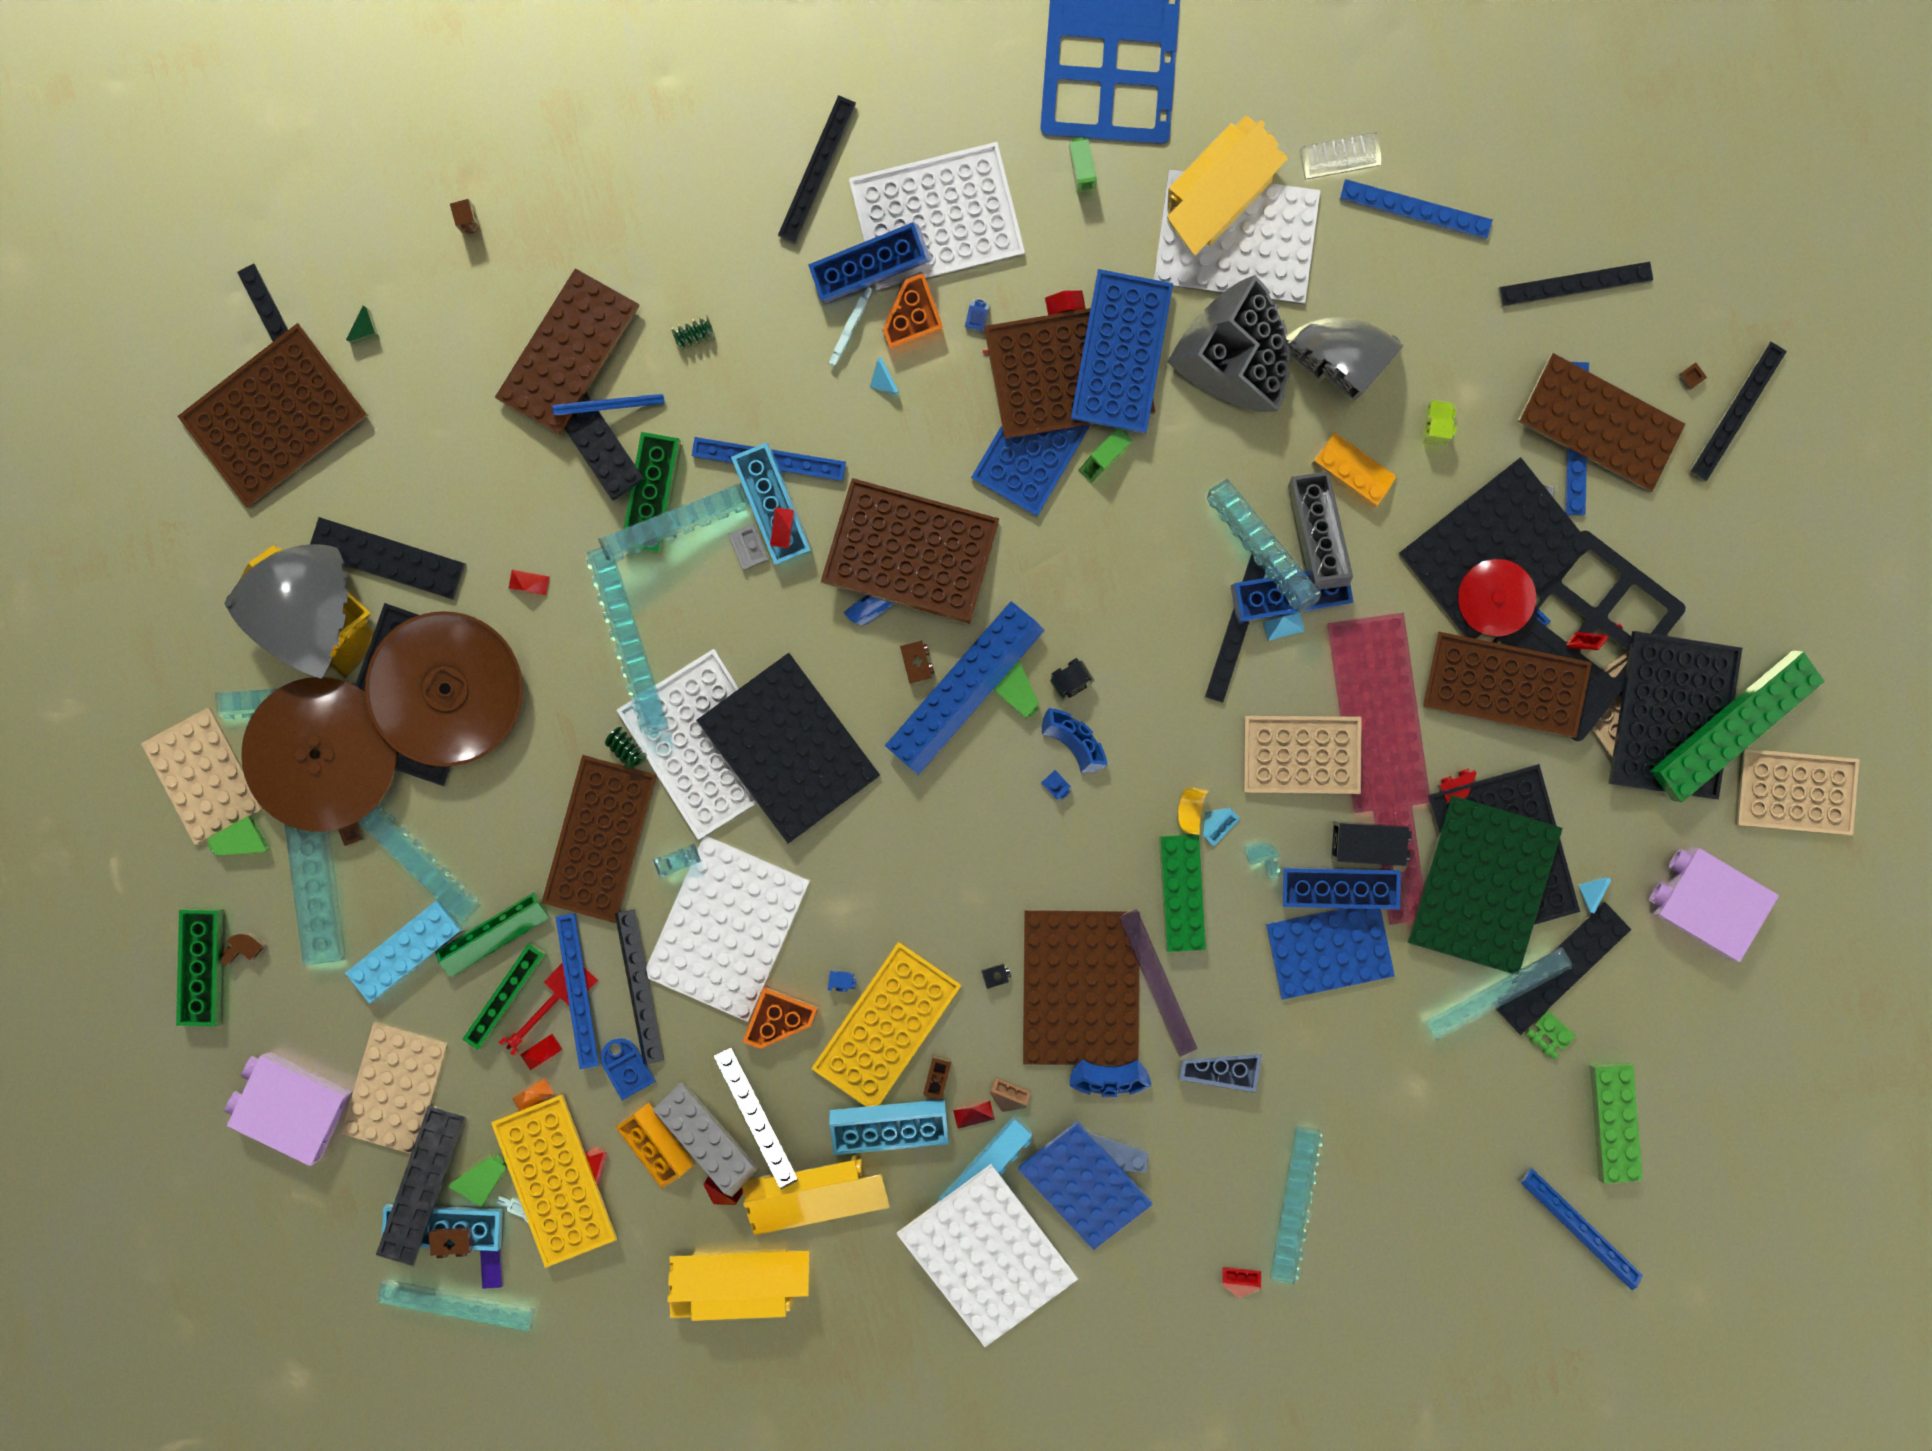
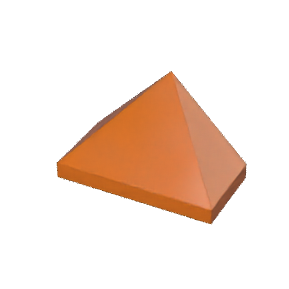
M546 1078L512 1099L519 1111L544 1102L555 1095Z

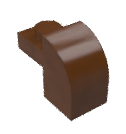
M250 933L234 935L227 940L232 947L228 946L221 954L223 958L220 961L225 966L231 965L240 953L250 961L255 960L267 944Z

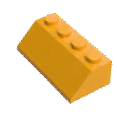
M1335 432L1312 462L1323 472H1329L1330 477L1372 507H1376L1397 477Z
M647 1103L615 1128L662 1189L684 1174L695 1163L680 1145L678 1139L674 1137L668 1127L653 1111L654 1108L650 1103Z

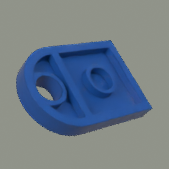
M616 1038L608 1042L602 1049L601 1064L621 1100L656 1082L648 1065L643 1064L642 1055L632 1041L626 1038ZM612 1044L620 1046L621 1051L619 1054L611 1052L610 1047Z

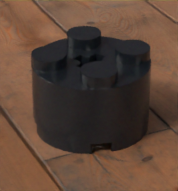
M1078 658L1070 661L1067 668L1063 670L1059 668L1051 674L1052 679L1050 680L1062 701L1065 700V696L1071 698L1086 689L1087 682L1090 681L1092 684L1095 681L1082 660L1079 661Z

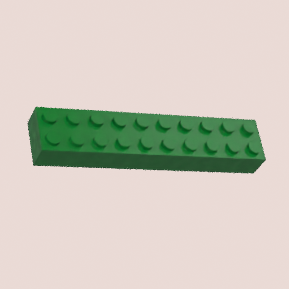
M1791 651L1650 770L1672 801L1684 802L1825 682L1804 651Z

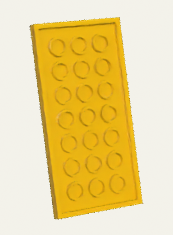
M898 941L811 1069L864 1106L880 1105L962 985Z
M563 1094L491 1122L545 1268L617 1240Z

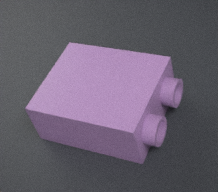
M1689 847L1687 852L1679 849L1669 864V869L1673 870L1674 874L1668 884L1660 882L1650 896L1649 901L1655 904L1651 913L1727 959L1740 962L1779 895L1700 848Z
M271 1052L261 1055L259 1059L252 1056L241 1074L242 1078L248 1080L242 1094L235 1091L226 1104L224 1112L231 1115L226 1126L308 1166L319 1162L352 1091Z

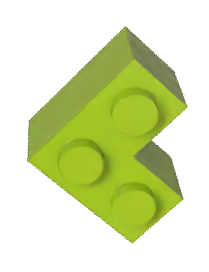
M1435 400L1428 402L1423 440L1446 444L1452 437H1455L1457 426L1454 425L1456 409H1453L1454 403Z

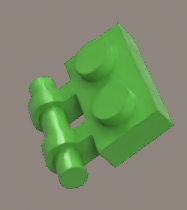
M1548 1010L1534 1023L1539 1030L1536 1033L1532 1029L1526 1032L1530 1041L1534 1045L1537 1044L1543 1050V1053L1546 1056H1550L1553 1060H1556L1559 1056L1555 1048L1558 1046L1564 1050L1576 1037ZM1544 1034L1552 1040L1549 1044L1542 1039Z

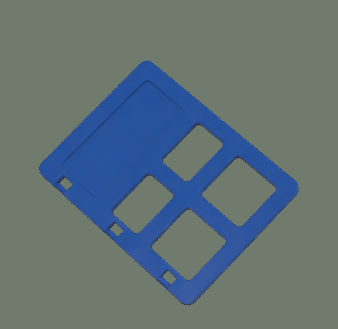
M1050 0L1041 132L1048 136L1165 144L1168 142L1171 126L1180 0H1175V4H1168V0ZM1061 37L1102 39L1104 41L1102 67L1061 65L1059 63ZM1118 41L1159 43L1161 45L1159 71L1148 72L1117 69ZM1165 52L1171 53L1170 63L1164 62ZM1058 80L1100 83L1097 124L1055 121ZM1116 84L1154 86L1158 89L1156 119L1153 129L1112 125L1113 96ZM1160 111H1167L1166 121H1159Z

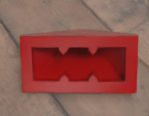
M775 507L770 546L790 547L794 510Z
M512 570L508 588L547 595L550 576Z
M1575 632L1567 642L1566 647L1599 651L1608 639V636Z
M552 1033L520 1054V1056L531 1071L563 1050V1048Z
M990 1101L953 1110L957 1129L995 1120Z
M594 1147L585 1154L598 1186L607 1152L601 1148Z
M710 1176L707 1177L703 1184L712 1203L716 1205H736L743 1194L742 1187L733 1196L724 1194Z
M1223 1267L1222 1286L1239 1299L1261 1290V1271Z

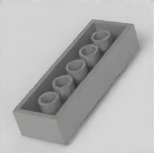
M680 1083L653 1109L724 1194L733 1196L760 1170L688 1086Z

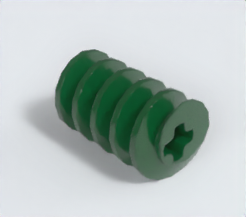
M708 316L707 321L699 317V323L693 319L692 326L685 322V329L678 325L677 332L673 327L671 328L677 345L682 349H685V343L691 347L692 340L699 344V337L703 341L707 340V335L711 339L714 338V331Z
M617 727L607 736L605 745L610 747V751L615 753L617 758H620L621 763H625L626 768H633L639 765L646 758L647 754L642 753L640 755L642 748L635 749L637 743L633 742L630 744L632 737L625 739L627 732L620 733L622 727Z

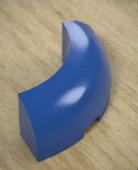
M866 595L849 607L844 614L855 624L866 625L896 603Z
M1049 708L1046 711L1042 722V735L1053 737L1065 744L1076 757L1081 773L1095 772L1108 765L1101 743L1096 741L1092 735L1093 731L1085 723L1078 722L1071 717V714L1062 710Z
M1082 1060L1073 1069L1069 1085L1089 1095L1093 1092L1102 1094V1097H1117V1094L1129 1092L1131 1095L1151 1087V1081L1147 1070L1138 1060L1116 1067L1098 1066Z

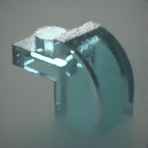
M1256 842L1244 846L1250 865L1264 861L1269 879L1278 877V872H1280L1279 864L1277 861L1274 862L1273 858L1281 856L1273 845L1265 842Z
M695 844L654 859L653 862L661 878L699 863L701 859Z

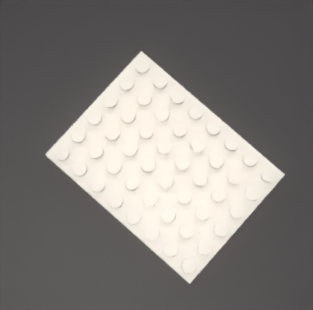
M997 142L849 178L864 242L915 222L921 229L931 258V262L876 283L877 291L901 285L904 278L919 272H923L926 279L1025 254Z
M1168 171L1154 280L1173 283V287L1223 293L1236 283L1256 275L1269 290V296L1272 300L1305 304L1320 190L1271 183L1211 246L1206 244L1194 255L1167 220L1169 215L1167 211L1168 188L1184 172Z
M712 649L616 710L639 747L642 748V752L647 754V760L698 840L757 803L696 722L699 717L739 689L715 649Z
M704 836L647 964L648 979L749 1022L810 881L711 837Z
M992 1164L897 1232L898 1237L984 1347L988 1346L1078 1280L1076 1274Z

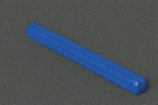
M652 394L552 405V414L564 415L663 404L664 395Z

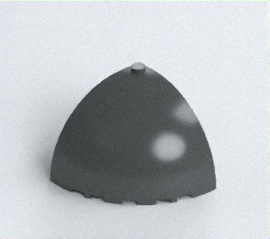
M1256 275L1248 277L1227 289L1206 307L1190 325L1167 362L1195 386L1224 402L1253 411H1278L1286 393L1284 389L1286 379L1290 375V372H1288L1290 346H1287L1285 335L1288 333L1284 319L1281 320L1278 312L1279 307L1270 298L1269 290Z
M1328 317L1313 320L1286 335L1287 346H1290V355L1319 381H1322L1326 376L1354 401L1365 392L1404 346L1394 335L1391 336L1368 322L1348 317Z
M315 544L300 545L279 551L253 566L239 580L230 595L227 596L224 604L237 625L260 647L284 663L322 679L332 660L330 656L334 645L338 646L339 629H343L346 614L342 613L343 605L347 603L348 589L344 588L347 575L342 570L344 565L342 556L336 547Z

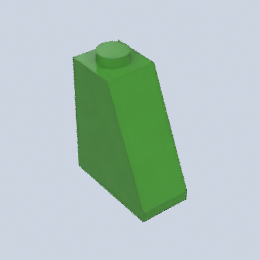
M1075 138L1072 142H1069V151L1076 191L1094 189L1097 177L1089 140Z
M1118 428L1089 456L1079 468V471L1093 483L1133 440L1127 432Z
M1018 660L993 690L1025 718L1028 715L1032 718L1039 710L1036 707L1039 702Z
M247 816L207 838L210 851L216 855L266 852L271 850L253 816Z
M491 1155L450 1183L449 1188L482 1207L507 1168L505 1159L499 1155Z

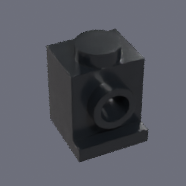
M1004 963L981 969L987 989L1009 983L1008 978H1011L1009 967H1005ZM994 973H1000V979H995L993 977Z

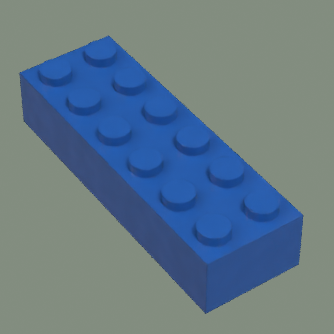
M912 222L808 264L820 300L828 303L931 262V258L919 225Z
M1307 571L1238 582L1230 585L1237 623L1354 603L1351 585L1312 591Z
M1284 867L1283 907L1400 909L1401 870Z

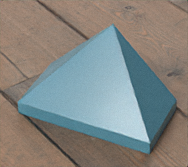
M880 357L877 359L870 387L897 395L899 391Z
M1300 613L1263 622L1267 641L1305 631Z
M1230 808L1205 812L1203 836L1211 845L1215 846L1240 818Z
M1602 877L1578 885L1587 912L1595 913L1612 879Z

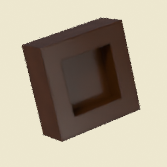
M1696 362L1679 374L1690 390L1707 378Z
M358 822L338 829L344 846L364 839Z

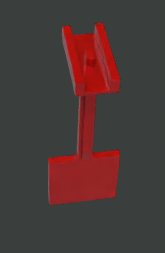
M563 962L543 982L554 994L516 1034L514 1033L509 1039L503 1037L499 1041L502 1046L508 1043L506 1047L508 1050L511 1047L514 1048L510 1052L511 1055L515 1056L519 1052L517 1046L523 1041L522 1038L559 999H562L569 1006ZM583 967L588 992L598 980Z

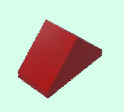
M1066 290L1045 297L1048 315L1086 309L1082 290Z

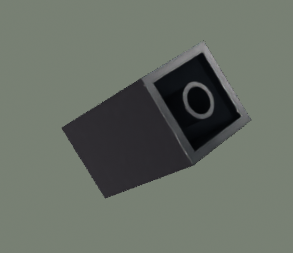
M1333 821L1331 859L1337 862L1406 866L1407 862L1410 861L1408 842H1411L1412 833L1407 826Z

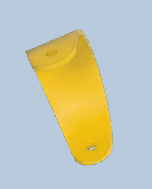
M1187 788L1183 791L1177 812L1178 823L1183 831L1200 835L1201 813L1206 793L1209 792L1208 790Z

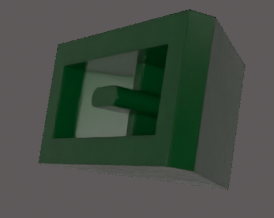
M362 306L346 338L351 344L379 336L371 311L365 306Z

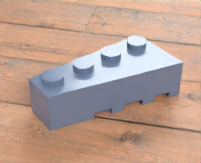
M1262 1054L1180 1061L1178 1080L1256 1093Z
M1088 1131L1124 1171L1147 1172V1150Z

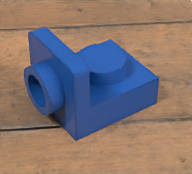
M981 299L971 300L964 327L983 331L990 305Z
M1056 770L1041 782L1056 799L1060 797L1063 800L1070 793L1069 788L1071 786Z

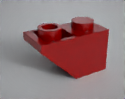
M1467 768L1458 772L1460 777H1445L1441 779V784L1437 786L1440 791H1445L1474 782L1477 773L1475 770L1470 771ZM1471 787L1445 794L1446 802H1449L1451 795L1464 799L1468 796Z

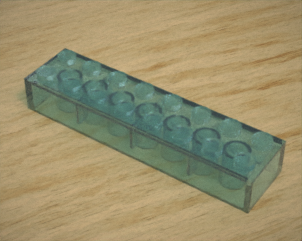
M284 824L303 966L346 960L330 832L305 831Z

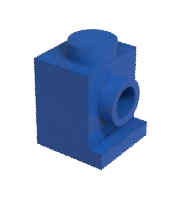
M830 970L828 990L832 991L833 987H836V991L847 992V989H855L857 978L853 977L854 973Z

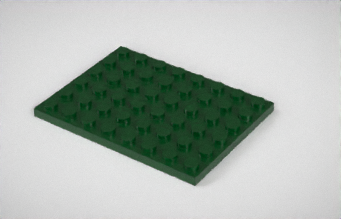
M1451 795L1407 943L1519 976L1563 828Z

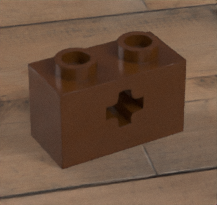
M469 199L450 203L455 226L461 233L466 235L476 232V229H480L475 206Z
M921 640L900 646L909 684L931 679L934 669L932 662L928 663L926 656L930 655L928 645L923 644ZM917 656L919 659H923V662L920 664L921 667L912 664Z
M933 1055L923 1095L942 1100L952 1060Z
M471 1227L432 1229L429 1232L430 1256L436 1255V1258H447L449 1254H456V1257H465L467 1253L473 1250ZM450 1239L451 1242H455V1245L452 1247L451 1244H447Z

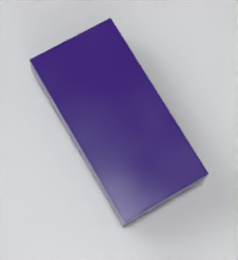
M501 1248L498 1251L480 1250L482 1289L501 1288Z

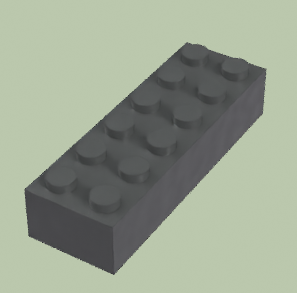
M1329 472L1292 476L1288 489L1311 590L1349 586L1353 573Z

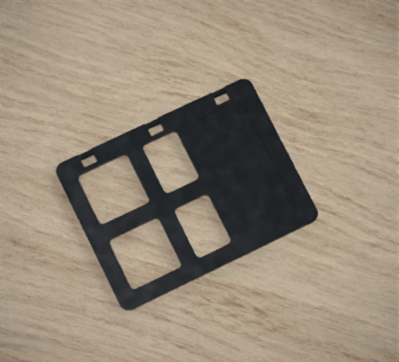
M1584 530L1581 533L1592 545L1590 550L1621 574L1620 579L1597 607L1591 606L1562 583L1564 576L1576 563L1574 561L1536 591V595L1542 599L1536 605L1528 622L1514 633L1497 636L1493 642L1498 643L1500 641L1508 646L1592 662L1581 654V649L1567 648L1566 641L1534 617L1549 595H1555L1585 618V623L1577 632L1593 634L1596 630H1601L1628 652L1631 635L1612 622L1608 615L1632 585H1637L1667 609V613L1651 634L1666 636L1685 613L1686 607L1679 599L1595 535ZM1592 662L1577 737H1570L1572 740L1582 741L1623 691L1627 663L1616 677H1611Z

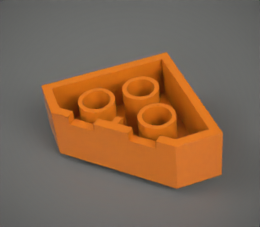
M923 272L904 278L881 328L889 348L943 328Z
M764 986L743 1043L762 1049L811 1027L818 1006Z

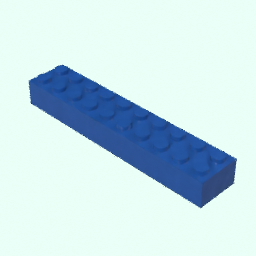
M1011 601L886 743L885 747L919 775L1045 630L1036 620Z

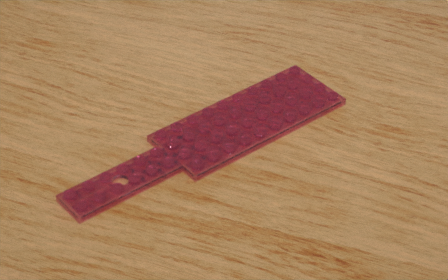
M1404 613L1327 623L1340 717H1361V794H1351L1354 813L1373 811L1375 824L1409 827V831L1412 833L1411 842H1408L1410 861L1407 862L1406 870L1401 872L1403 876H1401L1402 882L1400 883V909H1387L1389 925L1413 922L1424 886L1412 805L1430 803L1428 798L1430 792ZM1381 864V869H1394L1393 865Z

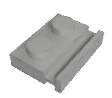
M754 524L728 534L743 570L769 560Z

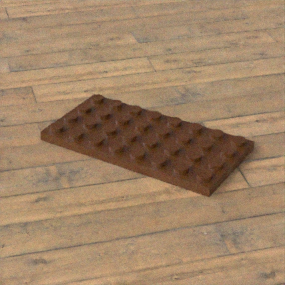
M575 268L495 398L560 435L573 414L553 415L552 405L581 402L640 305Z
M1554 353L1550 354L1517 421L1649 492H1653L1685 426V423Z
M1438 632L1423 707L1576 738L1592 662Z
M582 755L541 903L616 923L615 913H618L621 908L657 775L634 768L628 769L623 765Z

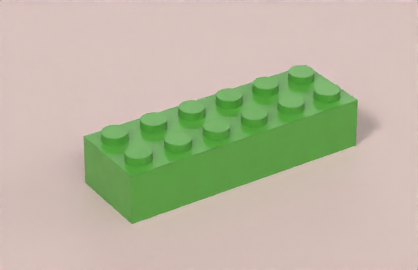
M1630 1063L1590 1065L1599 1181L1604 1184L1643 1181L1634 1065Z

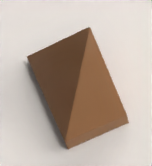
M996 1077L990 1094L1001 1111L1005 1112L1026 1108L1031 1091Z

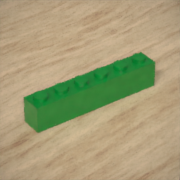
M533 892L435 952L437 961L451 978L470 965L477 963L485 956L492 954L503 945L510 943L518 936L525 934L536 925L543 923L549 918L547 910Z
M532 942L526 945L462 1038L463 1041L477 1050L483 1047L547 954L545 951Z

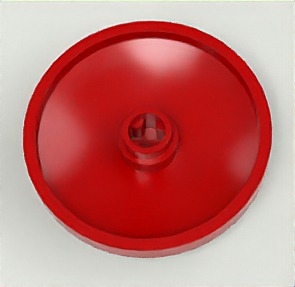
M1493 559L1477 564L1467 572L1459 586L1458 606L1462 617L1470 627L1485 635L1504 636L1516 632L1528 622L1535 609L1536 591L1532 579L1522 567L1508 560Z

